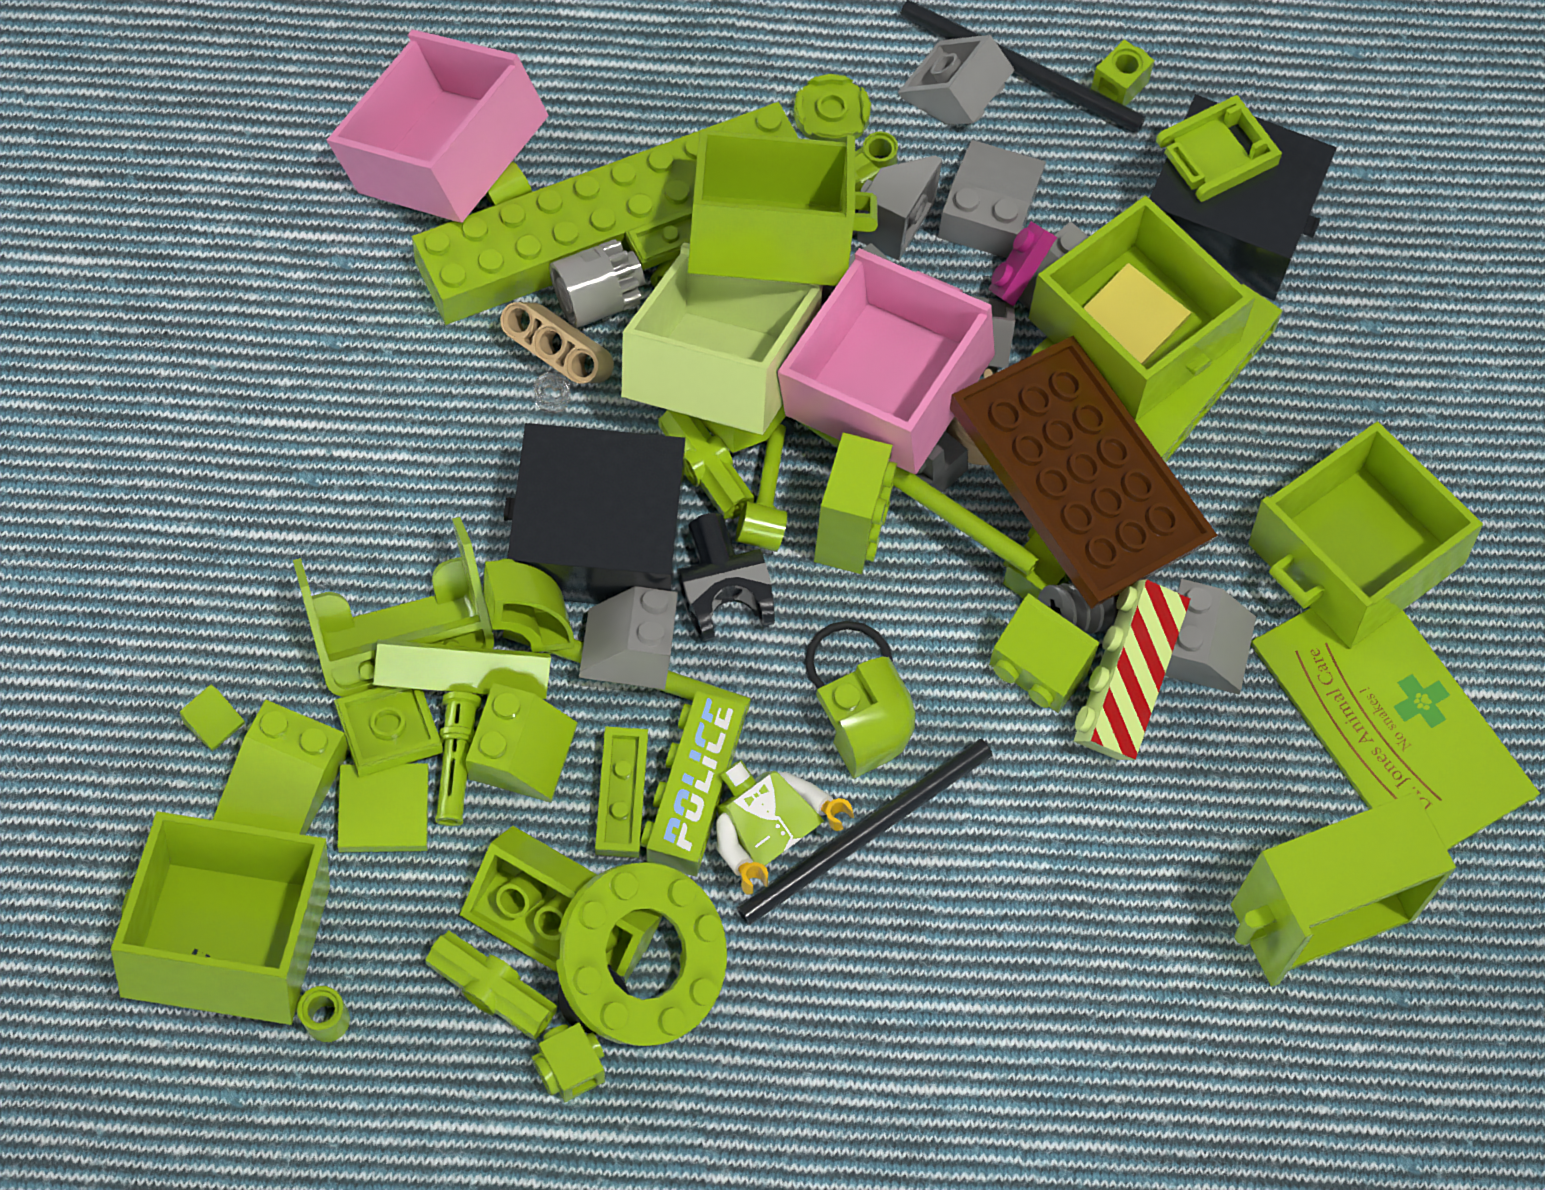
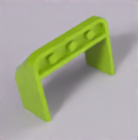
M461 517L452 518L461 557L446 560L436 567L432 575L435 595L352 617L348 601L338 593L324 592L311 595L301 558L293 560L324 679L328 689L333 694L346 697L380 687L373 685L377 639L493 649L494 637L473 547Z

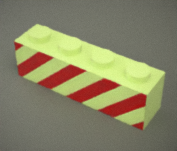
M1147 579L1138 580L1134 585L1128 586L1119 594L1116 604L1119 611L1114 625L1105 634L1103 640V649L1105 651L1100 665L1094 669L1090 677L1089 689H1091L1086 706L1081 708L1076 717L1075 729L1077 732L1073 742L1117 760H1136L1191 598Z

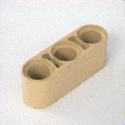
M513 302L502 311L500 324L506 335L576 383H601L611 376L614 369V361L611 354L543 305L531 302ZM525 311L530 317V324L526 330L521 325V317ZM556 333L560 335L562 340V346L558 353L554 350L552 343ZM588 355L594 361V369L590 375L584 368V362Z

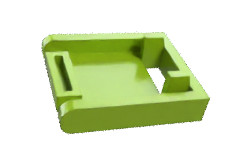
M1238 95L1161 131L1156 137L1157 144L1161 148L1166 147L1164 153L1192 190L1197 189L1196 196L1201 202L1277 166L1282 156L1281 151ZM1239 124L1253 144L1249 155L1229 130L1230 127Z

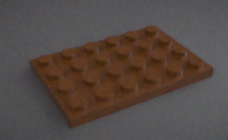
M1074 336L1062 340L952 394L950 410L1091 609L1120 594L1138 580H1145L1206 546L1218 536Z

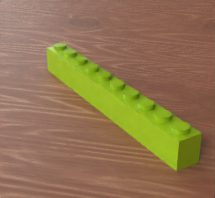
M1244 284L1242 286L1255 299L1240 342L1212 362L1203 372L1190 379L1136 421L1165 463H1167L1277 327L1283 310ZM1032 526L1027 535L1030 539L1024 545V548L1040 558L1034 571L1027 576L1007 561L1003 563V566L1007 568L1003 584L1023 599L1028 593L1038 599L1044 587L1068 583L1070 580Z

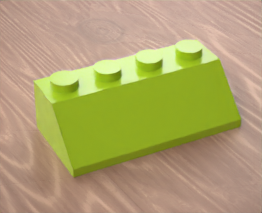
M511 826L490 843L459 915L557 972L556 959H560L562 932L558 931L562 918L577 892L598 874L517 827ZM649 909L633 910L620 918L611 930L606 946L607 965L610 964L612 970L620 976H624L625 983L648 949L663 915Z

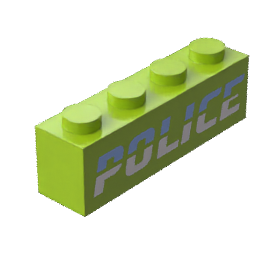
M696 691L692 705L684 704L678 723V729L684 730L680 744L672 742L666 760V767L671 769L667 783L659 782L653 806L659 808L655 822L647 821L641 839V846L647 848L646 863L661 864L687 875L698 876L717 814V807L720 804L726 784L720 774L732 765L745 722L746 704Z

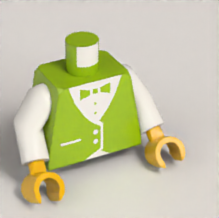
M739 760L720 774L733 793V796L717 807L720 816L716 822L717 848L719 854L737 876H742L741 888L747 895L753 894V884L749 879L758 878L767 887L768 870L765 866L822 824L824 820L821 816L827 815L829 826L835 831L843 830L842 822L834 817L837 813L845 812L849 817L854 818L852 806L847 800L841 798L833 800L832 796L813 783L787 772L778 773L773 770L764 772L754 779L742 760Z

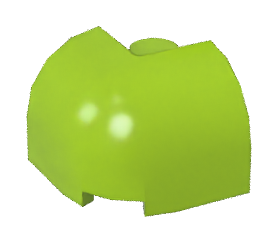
M882 656L858 664L856 671L817 689L816 696L836 730L833 743L853 779L890 762L904 751L915 729L916 711L911 695L889 657Z

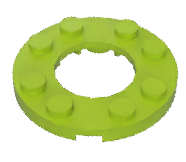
M656 863L625 864L598 874L587 882L571 900L558 931L562 932L560 959H556L563 993L575 1014L585 1025L598 1035L616 1043L634 1046H653L668 1043L684 1036L707 1016L715 1004L723 985L727 965V945L720 916L708 895L696 882L684 873L665 865ZM638 909H649L663 915L674 925L682 944L679 958L681 968L678 977L667 991L655 998L649 999L630 996L616 985L607 968L606 946L611 930L620 918Z

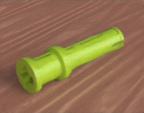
M458 691L443 695L442 704L446 707L444 727L439 730V737L442 745H444L435 821L444 826H460L463 824V808L467 784L466 758L476 732L474 731L476 710L481 708V698L479 696Z

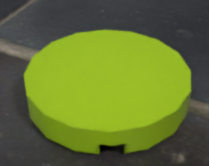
M825 74L807 81L806 86L799 89L795 97L793 116L797 128L806 138L846 143L847 135L855 136V139L862 136L868 127L871 102L865 89L862 86L860 89L857 85L853 84L852 79L844 75Z

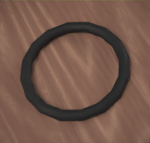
M842 621L829 624L817 632L807 646L805 665L809 679L817 689L825 686L816 673L814 657L816 648L822 639L833 632L846 629L863 632L874 639L881 648L883 656L889 657L893 663L889 644L878 631L864 623Z

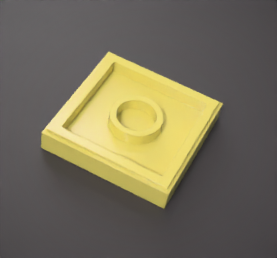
M1129 263L1084 307L1142 365L1177 332L1191 314L1187 308Z

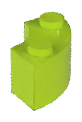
M512 559L485 562L483 594L492 629L511 630L522 634L530 642L532 652L574 648V635L564 598L559 586L550 576L535 567L517 563Z

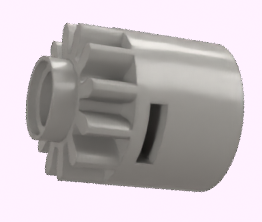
M616 239L557 260L549 265L550 277L558 302L569 324L575 328L641 304L640 299H642V296L637 288L645 285L641 265L633 251H623L621 242L616 241Z

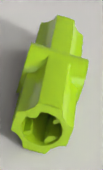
M667 409L663 416L658 419V426L665 436L686 437L684 471L686 477L695 487L701 486L717 511L723 514L724 519L731 518L733 520L740 516L745 501L754 503V496L734 469L731 454L725 443L717 435L711 436L698 417Z
M449 930L436 940L425 959L427 966L462 989V994L473 1005L489 1015L496 1013L533 1040L544 1033L558 1010L556 1004L521 981L520 975L505 961L494 955L489 954L488 957L471 944Z

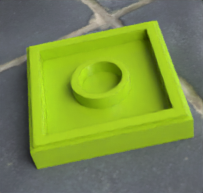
M380 686L334 700L335 709L359 777L443 753L442 742L422 689Z
M428 763L403 764L362 777L358 776L354 764L340 765L339 853L428 851Z

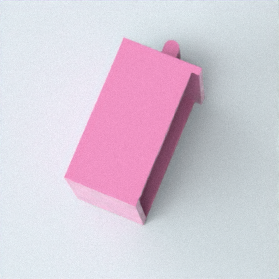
M412 29L408 34L411 41L328 137L327 142L359 194L462 223L549 115L517 54Z
M859 248L855 253L854 262L777 371L785 415L838 440H841L842 433L844 432L893 445L890 461L897 463V467L916 475L954 418V414L950 410L952 394L976 383L995 356L992 307L986 302L963 293L962 289L920 271H911Z

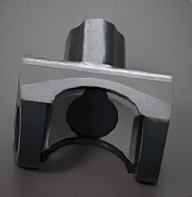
M707 513L692 520L688 528L699 563L677 568V575L687 614L699 638L702 641L715 638L712 616L720 605L727 602H739L748 606L755 617H759L763 627L774 624L775 611L771 581L761 550L756 549L735 554L723 514Z

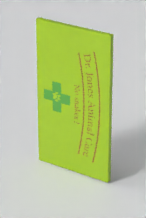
M1311 608L1251 641L1252 648L1367 807L1372 809L1416 791L1447 851L1526 803L1534 801L1540 795V792L1403 610L1351 649Z

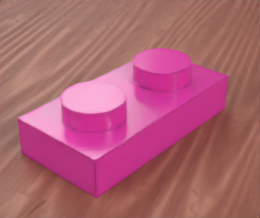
M1031 221L1027 228L1022 229L1016 236L1013 243L1014 249L1007 260L995 269L991 279L992 283L988 290L1014 306L1057 237Z

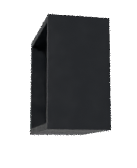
M1195 94L1184 120L1218 104V102ZM1255 117L1282 153L1277 166L1201 202L1196 196L1197 189L1192 190L1167 157L1149 199L1241 285L1244 284L1259 295L1275 301L1302 234L1313 239L1321 218L1310 214L1337 147ZM1239 124L1230 127L1229 130L1249 155L1253 144Z
M525 423L515 498L506 497L504 508V521H512L507 559L535 567L546 573L557 583L564 601L600 604L635 586L672 591L684 484L686 437Z

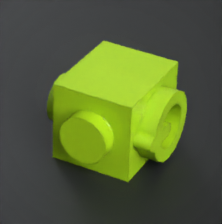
M580 1023L571 1027L563 1024L547 1032L543 1036L544 1041L538 1043L539 1053L531 1057L549 1095L552 1096L559 1092L564 1103L605 1082V1070L599 1060L605 1056L602 1047L593 1032L585 1034Z

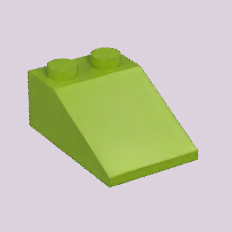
M265 699L245 735L213 820L306 835L340 771V765H343L349 754L345 733Z

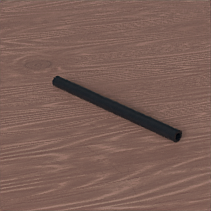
M907 0L904 3L900 12V17L946 40L982 36L911 0ZM997 43L1014 68L1013 73L1135 133H1138L1146 119L1145 115Z
M983 739L977 740L737 907L740 917L750 926L993 756L988 744Z

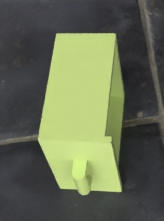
M684 242L678 258L623 331L621 397L763 435L783 404L777 371L820 311L823 285L689 274L690 244Z

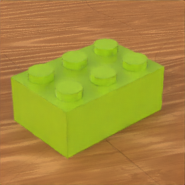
M842 433L821 504L814 562L861 575L866 560L874 562L880 541L882 525H885L890 507V497L894 485L893 479L897 463L890 461L893 445Z

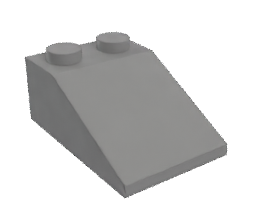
M971 140L943 209L938 238L1008 258L1014 249L1013 243L1016 236L1025 228L1046 161Z

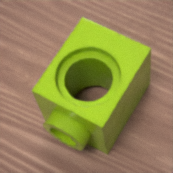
M1124 39L1096 67L1091 89L1127 106L1149 83L1155 60L1149 57L1143 49L1135 47Z

